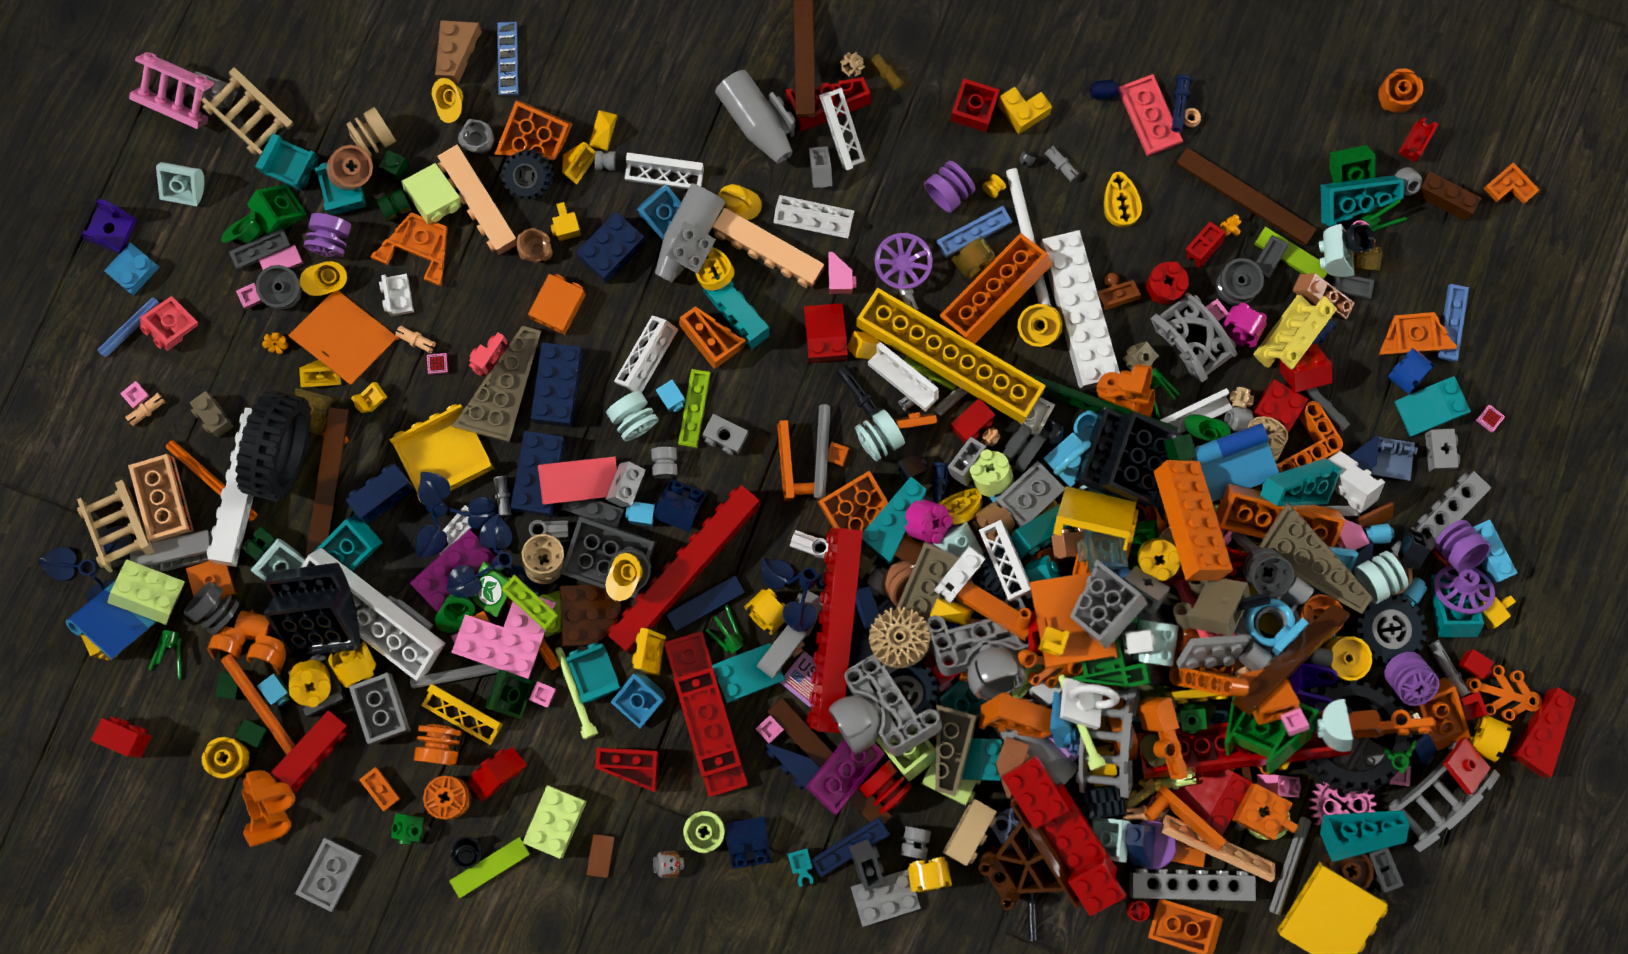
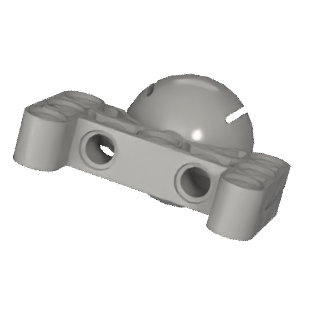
M1007 597L1005 598L1004 603L1009 606H1016L1017 611L1025 608L1021 597L1009 601ZM934 615L928 619L927 628L929 627L930 645L939 671L943 675L952 676L965 672L968 669L967 678L972 693L977 698L985 700L992 699L1000 693H1012L1015 687L1019 688L1025 681V671L1023 665L1019 662L1018 654L1022 650L1029 649V644H1024L1021 638L990 619L948 630L945 620L941 616ZM938 626L940 629L934 630L931 627ZM983 633L985 636L979 637L977 634ZM945 644L946 647L941 648L938 645ZM949 661L952 662L953 665L948 666L944 663Z
M874 654L845 672V680L854 696L843 697L830 706L829 712L833 720L839 724L838 729L855 754L868 750L880 736L889 752L894 756H900L940 732L942 723L938 712L933 709H928L917 716L915 715L889 675L898 668L883 664ZM876 667L875 671H869L870 668ZM853 678H859L858 681L851 682ZM872 687H874V689L876 690L878 696H876V694H875V692L873 691ZM893 698H896V699H897L896 702H894V703H889V701H890L891 699H893ZM892 719L896 721L898 727H896ZM929 720H936L934 724H927ZM913 730L918 731L915 735H909ZM900 741L899 745L892 746L893 742Z

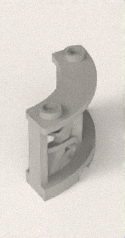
M1186 292L1184 294L1185 297L1161 315L1156 314L1151 317V321L1156 333L1161 335L1172 347L1176 345L1182 352L1179 356L1185 363L1190 375L1203 382L1208 378V374L1232 356L1235 357L1238 354L1235 350V342L1228 337L1220 323L1202 304L1199 297L1196 295L1192 296ZM1187 306L1193 310V313H1189L1186 309L1184 317L1179 314ZM1187 324H1197L1206 327L1207 339L1205 346L1198 342L1187 344L1185 341L1189 332ZM1182 326L1183 334H1179L1176 329H1181ZM1217 344H1221L1224 352L1215 358L1211 350L1214 353H1218L1220 350L1217 349ZM1193 348L1200 349L1197 355L1193 352ZM1208 358L1211 362L1203 367L1204 363Z

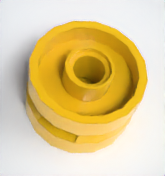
M1049 304L1031 305L1021 313L1018 319L1019 334L1026 343L1032 346L1042 347L1050 345L1059 339L1063 331L1062 316L1056 308ZM1040 321H1043L1045 324L1043 329L1038 327Z
M1338 636L1331 638L1321 647L1333 651V661L1329 668L1338 673V680H1358L1364 677L1370 670L1372 653L1369 646L1362 639L1354 636Z

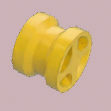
M992 174L990 180L982 184V188L990 197L996 198L998 192L1006 188V184L999 176Z

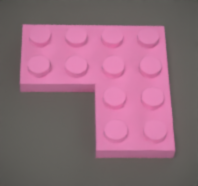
M539 597L552 610L554 609L555 602ZM513 601L504 627L465 614L451 653L529 679L546 630L538 625Z

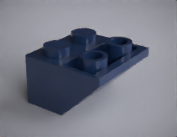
M671 479L658 500L653 518L690 532L698 518L707 493Z
M765 817L724 823L732 869L772 862Z

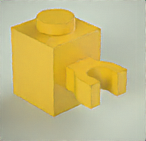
M564 202L557 204L560 216L552 218L554 224L550 226L553 236H557L559 241L581 236L575 212L567 214Z
M1511 595L1503 598L1501 601L1495 597L1492 605L1487 610L1481 612L1484 624L1489 630L1498 627L1511 617L1506 608L1516 602ZM1481 600L1479 606H1483L1486 602Z

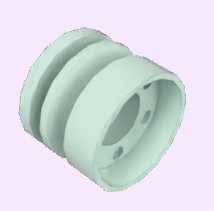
M635 391L624 396L606 412L613 424L622 423L617 431L623 433L621 437L624 441H630L645 434L659 420L655 414L652 415L654 412L652 408L643 409L648 402L641 391Z
M884 409L872 416L874 426L867 420L863 421L865 429L860 424L855 426L862 447L876 462L881 459L880 453L883 456L888 455L886 445L895 451L905 444L899 428Z
M1388 551L1373 557L1372 562L1366 561L1354 569L1355 577L1372 594L1371 602L1374 604L1389 598L1390 592L1397 594L1399 590H1404L1409 585L1402 565Z

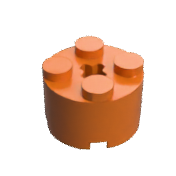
M1402 68L1392 72L1379 88L1378 95L1382 108L1395 113L1410 110L1423 93V82L1420 77L1418 78L1414 74L1415 72L1410 69Z

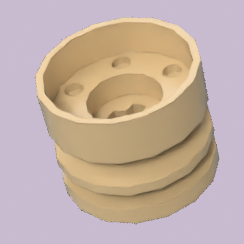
M375 107L364 113L367 121L364 124L360 119L355 118L359 127L354 128L351 121L347 123L350 136L355 144L365 150L370 157L372 154L368 150L369 147L372 146L375 152L378 153L379 150L376 143L380 142L386 148L396 142Z
M1265 416L1256 417L1250 421L1247 428L1260 423L1263 424L1276 463L1288 440V432L1285 426L1273 418Z
M547 534L535 535L529 538L522 549L523 567L527 577L539 584H550L558 580L562 575L561 571L564 564V551L559 540Z

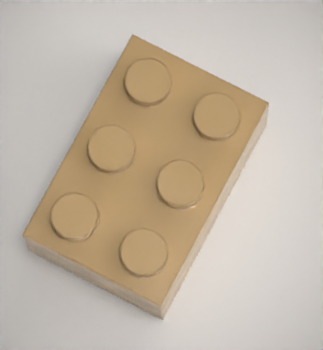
M972 799L942 853L965 866L968 863L972 864L977 856L975 852L977 846L983 845L987 838L985 834L987 828H992L997 819L994 816L997 811L976 799Z

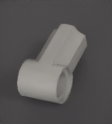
M535 520L529 525L531 537L535 536L533 530L537 526L544 528L542 534L551 535L556 539L568 538L569 536L568 521Z

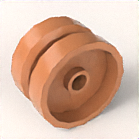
M346 145L340 147L331 155L327 162L326 171L333 185L339 189L351 191L360 188L369 180L372 175L373 164L371 157L365 150L359 146ZM347 165L352 167V172H350L349 168H346Z
M907 560L899 561L891 565L882 578L883 592L896 607L915 566L914 562Z

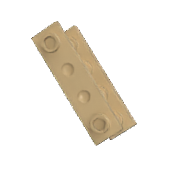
M234 67L229 71L231 76L230 82L210 102L203 97L201 99L204 103L202 107L210 115L214 113L249 145L247 149L254 156L257 154L261 156L262 151L260 148L270 139L272 133L275 134L283 127L289 130L293 126V122ZM241 86L246 90L245 96L224 116L216 107L236 87L239 88ZM256 100L261 104L259 106L260 109L238 129L230 121L250 101ZM270 113L275 118L273 120L274 123L253 143L245 135L265 114L268 115Z
M123 480L115 483L117 487L115 494L90 505H87L81 498L77 499L80 506L77 508L78 513L82 519H85L98 553L96 560L101 568L104 567L109 573L113 571L110 562L136 550H142L147 556L155 553L151 542L147 539L144 524L131 491ZM116 501L123 502L122 510L93 521L91 512ZM123 517H129L130 523L127 527L100 538L97 531L98 528ZM131 533L136 535L137 539L134 540V543L106 554L104 545Z

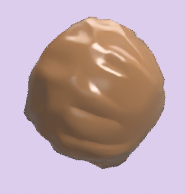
M531 228L524 230L518 235L516 244L522 260L539 263L541 260L546 261L552 257L550 237L544 231Z

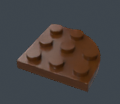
M596 585L559 587L562 647L590 645L605 638L610 633L608 631L609 628L616 621L618 622L621 601L612 599L605 588Z

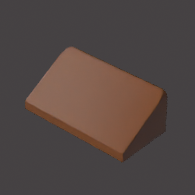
M1389 502L1353 520V523L1361 525L1363 529L1367 528L1368 525H1377L1392 519L1394 504Z
M593 834L587 875L608 878L615 837Z

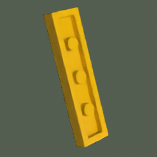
M430 684L427 689L429 693L421 706L487 744L491 745L503 725L502 723L436 685ZM435 695L441 699L442 706L433 708L428 703L432 696ZM450 706L458 708L459 716L449 717L446 708ZM463 717H474L477 726L466 727ZM488 725L494 729L489 739L482 736L480 727Z

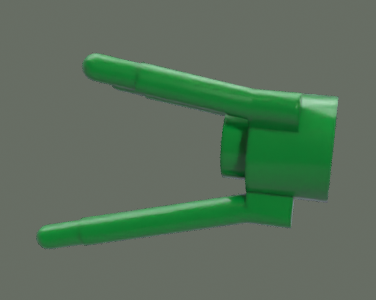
M1398 199L1377 213L1373 212L1376 208L1371 209V211L1362 214L1359 220L1367 222L1374 232L1378 229L1406 221L1407 217L1378 225L1380 222L1379 216L1399 204L1401 200Z
M1156 368L1152 369L1150 386L1156 388L1160 385L1172 400L1175 399L1172 392L1176 396L1180 395L1163 377L1161 372H1158ZM1155 401L1153 409L1157 418L1160 419L1161 416Z
M725 604V609L736 636L734 633L732 635L728 633L717 616L714 617V620L726 636L725 643L709 629H706V632L723 647L725 652L729 651L733 654L744 646L742 643L744 639L738 630L728 604Z
M163 630L148 668L150 671L153 669L155 662L160 664L165 648L173 649L174 645H176L178 679H182V639L178 638L179 633Z
M1414 740L1406 753L1398 751L1393 754L1387 746H1383L1388 758L1392 760L1393 766L1400 770L1401 773L1406 771L1409 765V757L1412 755L1417 741Z

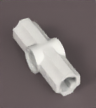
M795 530L790 547L824 559L825 552H828L826 540ZM818 544H824L826 550L818 553L815 551V547Z

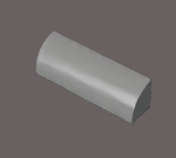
M208 530L154 542L151 544L155 553L147 556L142 550H136L130 553V561L158 572L210 561L207 557V549L212 543V537Z

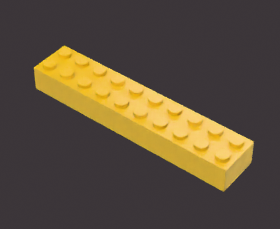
M879 288L875 290L857 318L856 327L975 397L980 398L1021 424L1025 423L1044 392L1046 385Z

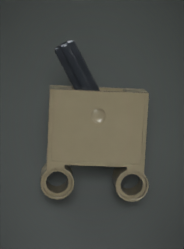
M1224 578L1220 581H1189L1192 594L1197 598L1194 607L1191 608L1189 603L1181 602L1174 606L1173 612L1177 625L1181 629L1192 628L1232 636L1244 610L1268 605L1271 603V599L1268 593L1251 596L1248 583Z

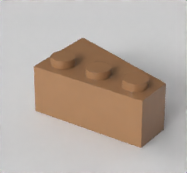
M440 21L435 72L437 79L448 78L454 84H459L468 64L467 61L471 52L473 53L475 43L482 33L479 23Z

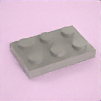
M1037 461L1001 494L995 502L1000 507H1005L1014 521L1021 527L1035 519L1065 490V487Z
M1246 634L1191 638L1176 663L1179 669L1211 668L1221 665L1231 666L1236 662L1249 640Z
M324 838L295 894L333 912L362 855L328 838Z
M908 869L883 876V885L866 892L862 883L851 886L862 927L921 909L916 892H911Z

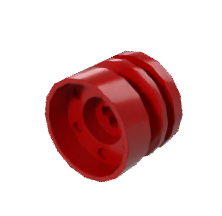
M890 760L858 788L866 798L874 794L878 796L873 805L876 806L881 801L884 803L878 810L881 814L893 809L900 803L913 786L910 782L903 787L900 786L906 778L905 776L897 780L893 778L898 769Z

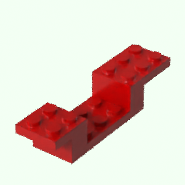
M703 631L664 642L674 675L675 686L708 796L712 797L748 786Z
M1035 756L1004 773L1001 776L1002 780L1034 830L1040 826L1042 827L1070 871L1068 883L1089 916L1126 898L1125 892L1115 878L1117 867L1064 784L1056 785L1039 757Z

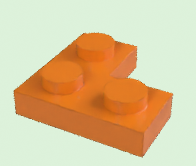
M1514 162L1483 188L1496 202L1511 191L1523 204L1539 191L1535 184Z

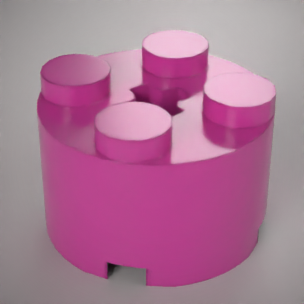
M1240 303L1238 306L1231 308L1222 324V328L1235 344L1240 346L1250 344L1249 347H1254L1267 325V316L1264 313L1251 309L1246 303Z
M922 499L921 501L913 502L908 508L905 519H907L905 530L913 538L939 544L948 528L952 525L953 519L944 505Z

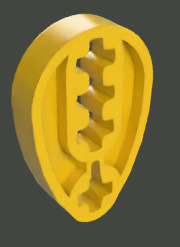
M1115 172L1106 186L1104 212L1111 224L1124 228L1133 225L1138 220L1142 212V203L1132 181L1124 173ZM1116 178L1122 181L1120 184V189L1118 184L1114 182ZM1119 196H1122L1123 199H1126L1123 203L1124 208H1128L1125 211V216L1129 217L1127 222H1125L1124 219H1121L1123 211L1119 210V208L1121 207V201H1117Z
M712 247L708 253L709 258L705 259L698 274L695 273L701 286L706 290L721 289L734 276V268L727 256L722 251ZM713 266L715 267L720 277V279L718 280L716 279L713 271L711 270V267Z
M972 488L955 493L938 504H942L948 509L949 515L953 519L952 524H962L973 519L975 513L981 510L983 496L977 488Z

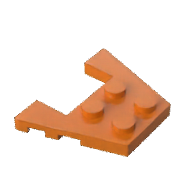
M411 212L395 229V232L382 243V246L376 252L374 251L371 258L388 265L395 249L399 248L429 260L431 263L424 276V280L441 287L448 228L437 222H432L428 225L422 216Z

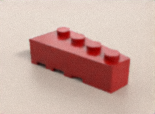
M864 78L843 80L836 84L824 83L821 86L815 87V117L796 118L795 90L786 89L787 102L801 132L827 122L819 96L821 94L842 88L849 112L871 104V93ZM839 93L831 96L833 106L838 107L841 101ZM839 111L837 117L844 115V113Z
M1559 687L1549 689L1542 700L1541 707L1535 711L1508 755L1542 778L1552 777L1575 698Z
M327 711L274 768L272 775L275 781L287 783L295 794L308 777L318 768L323 759L332 753L333 747L338 742L340 743L348 734L347 725L330 711Z

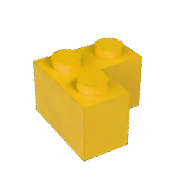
M1016 87L999 96L997 106L1018 135L1050 115L1052 109L1051 104L1042 92L1025 101Z

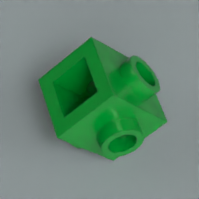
M1184 703L1182 707H1179V713H1176V717L1182 731L1197 733L1200 729H1207L1204 705Z
M395 813L391 838L399 839L398 843L411 845V841L419 842L424 817Z

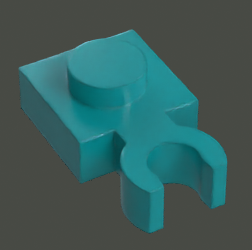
M807 848L789 853L788 858L793 874L799 872L800 875L798 877L799 886H803L802 878L804 877L809 878L810 884H812L813 877L807 872V870L812 869Z

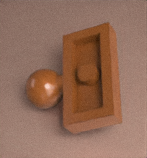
M1108 273L1104 277V283L1109 288L1097 291L1099 301L1104 310L1141 298L1134 280L1119 284V276L1116 273Z

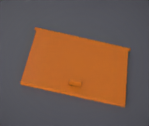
M338 290L332 292L288 335L350 385L395 340H399L395 334Z
M1092 572L1029 582L1040 640H1042L1046 627L1062 632L1065 630L1070 632L1061 656L1056 657L1043 652L1045 667L1113 656L1118 658L1115 641L1105 649L1070 618L1079 596L1087 585L1088 576H1091Z

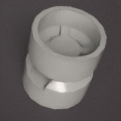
M675 447L652 448L651 458L655 462L652 466V477H677V464L674 463L677 460V449Z
M906 826L904 832L906 842L902 843L900 855L926 860L928 852L926 844L930 841L931 831ZM914 842H918L916 848H914Z

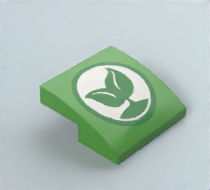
M484 561L478 573L491 566V564ZM493 568L477 578L481 588L478 593L469 598L491 615L498 617L508 599V596L501 588L510 578Z

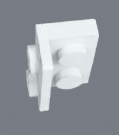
M402 274L392 277L381 275L382 281L379 282L381 293L385 295V300H382L384 311H387L391 317L413 313L414 309L408 275Z

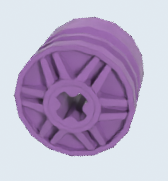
M948 161L944 167L939 169L940 175L933 174L925 181L924 186L931 198L943 210L951 213L961 204L960 198L963 200L967 199L968 194L970 195L975 192V185L958 164Z
M323 213L311 214L308 228L314 232L306 234L308 240L304 241L303 247L320 256L343 258L345 252L343 249L346 248V243L340 239H347L349 237L351 224L336 216Z
M1459 520L1449 525L1438 536L1434 546L1444 558L1448 559V562L1458 573H1461L1463 570H1472L1487 557L1491 549L1490 543L1481 534H1477L1476 529L1467 520Z
M1415 652L1398 654L1390 660L1384 671L1385 679L1402 702L1409 706L1425 704L1438 691V677L1424 659Z

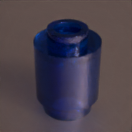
M1113 79L1091 83V99H1114L1115 95L1118 94V84L1114 83Z

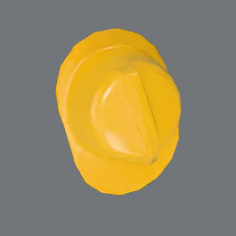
M438 79L432 87V97L438 115L446 123L455 122L462 112L463 93L450 79Z
M727 185L718 193V196L726 201L722 210L725 207L746 220L755 218L761 212L762 203L759 196L742 186Z
M326 261L310 266L300 276V286L304 292L312 296H321L337 291L347 281V273L344 267L334 261Z
M630 553L619 554L612 563L606 580V591L614 600L623 601L631 597L638 581L642 577V566L634 555Z

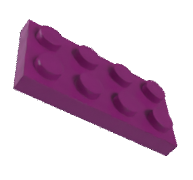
M468 529L418 574L410 584L438 612L446 598L450 595L446 589L450 572L459 565H467L474 570L476 575L483 562L491 563L495 555L489 549L484 548L479 538Z
M844 739L806 785V788L831 813L837 814L885 753L874 743L868 750L855 754Z

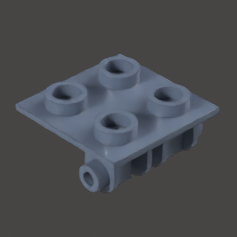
M1379 437L1377 465L1372 468L1373 473L1371 475L1410 481L1413 454H1417V447H1414L1415 443Z

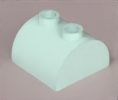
M160 162L156 166L160 200L198 206L204 191L203 171L197 168Z
M1342 224L1326 229L1323 233V241H1319L1321 253L1324 252V257L1320 258L1321 268L1325 269L1328 274L1336 277L1354 275L1353 251L1346 244V231Z
M968 522L956 524L947 530L939 544L933 543L935 546L960 557L969 545L981 555L984 553Z
M278 538L252 567L251 571L265 581L270 572L301 568L306 559L294 548Z
M1138 620L1137 630H1150L1155 637V646H1153V651L1134 653L1133 660L1173 666L1179 626Z
M1345 699L1336 700L1326 707L1323 718L1317 720L1318 738H1323L1324 742L1336 751H1351L1353 738Z
M1092 818L1091 828L1111 860L1127 862L1126 833L1127 823L1130 824V821Z

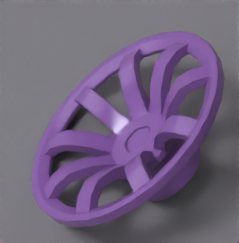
M898 233L891 235L879 245L876 251V271L884 283L893 288L904 290L917 287L927 279L931 272L932 253L927 244L913 234ZM901 238L912 239L906 252H903ZM895 239L898 246L897 254L887 245ZM919 243L924 250L912 256L911 252L915 244ZM882 249L887 251L893 259H879ZM927 255L928 265L915 263L918 258ZM880 264H888L893 268L883 274ZM913 269H922L926 272L918 279L912 271ZM894 273L899 275L898 284L888 279ZM904 274L910 275L914 283L903 285Z
M1449 565L1440 570L1436 575L1434 589L1437 597L1444 605L1456 612L1463 614L1481 613L1487 610L1494 601L1495 589L1491 580L1476 568L1463 570L1455 577L1447 572L1455 569L1452 565ZM1479 575L1486 581L1487 584H1479ZM1444 576L1453 582L1444 584L1440 583V579ZM1455 587V589L1446 596H1443L1440 588L1451 589ZM1489 589L1490 597L1484 596L1480 590ZM1458 593H1461L1458 606L1448 601ZM1466 595H1468L1473 609L1463 608ZM1475 595L1486 603L1479 607L1476 603Z

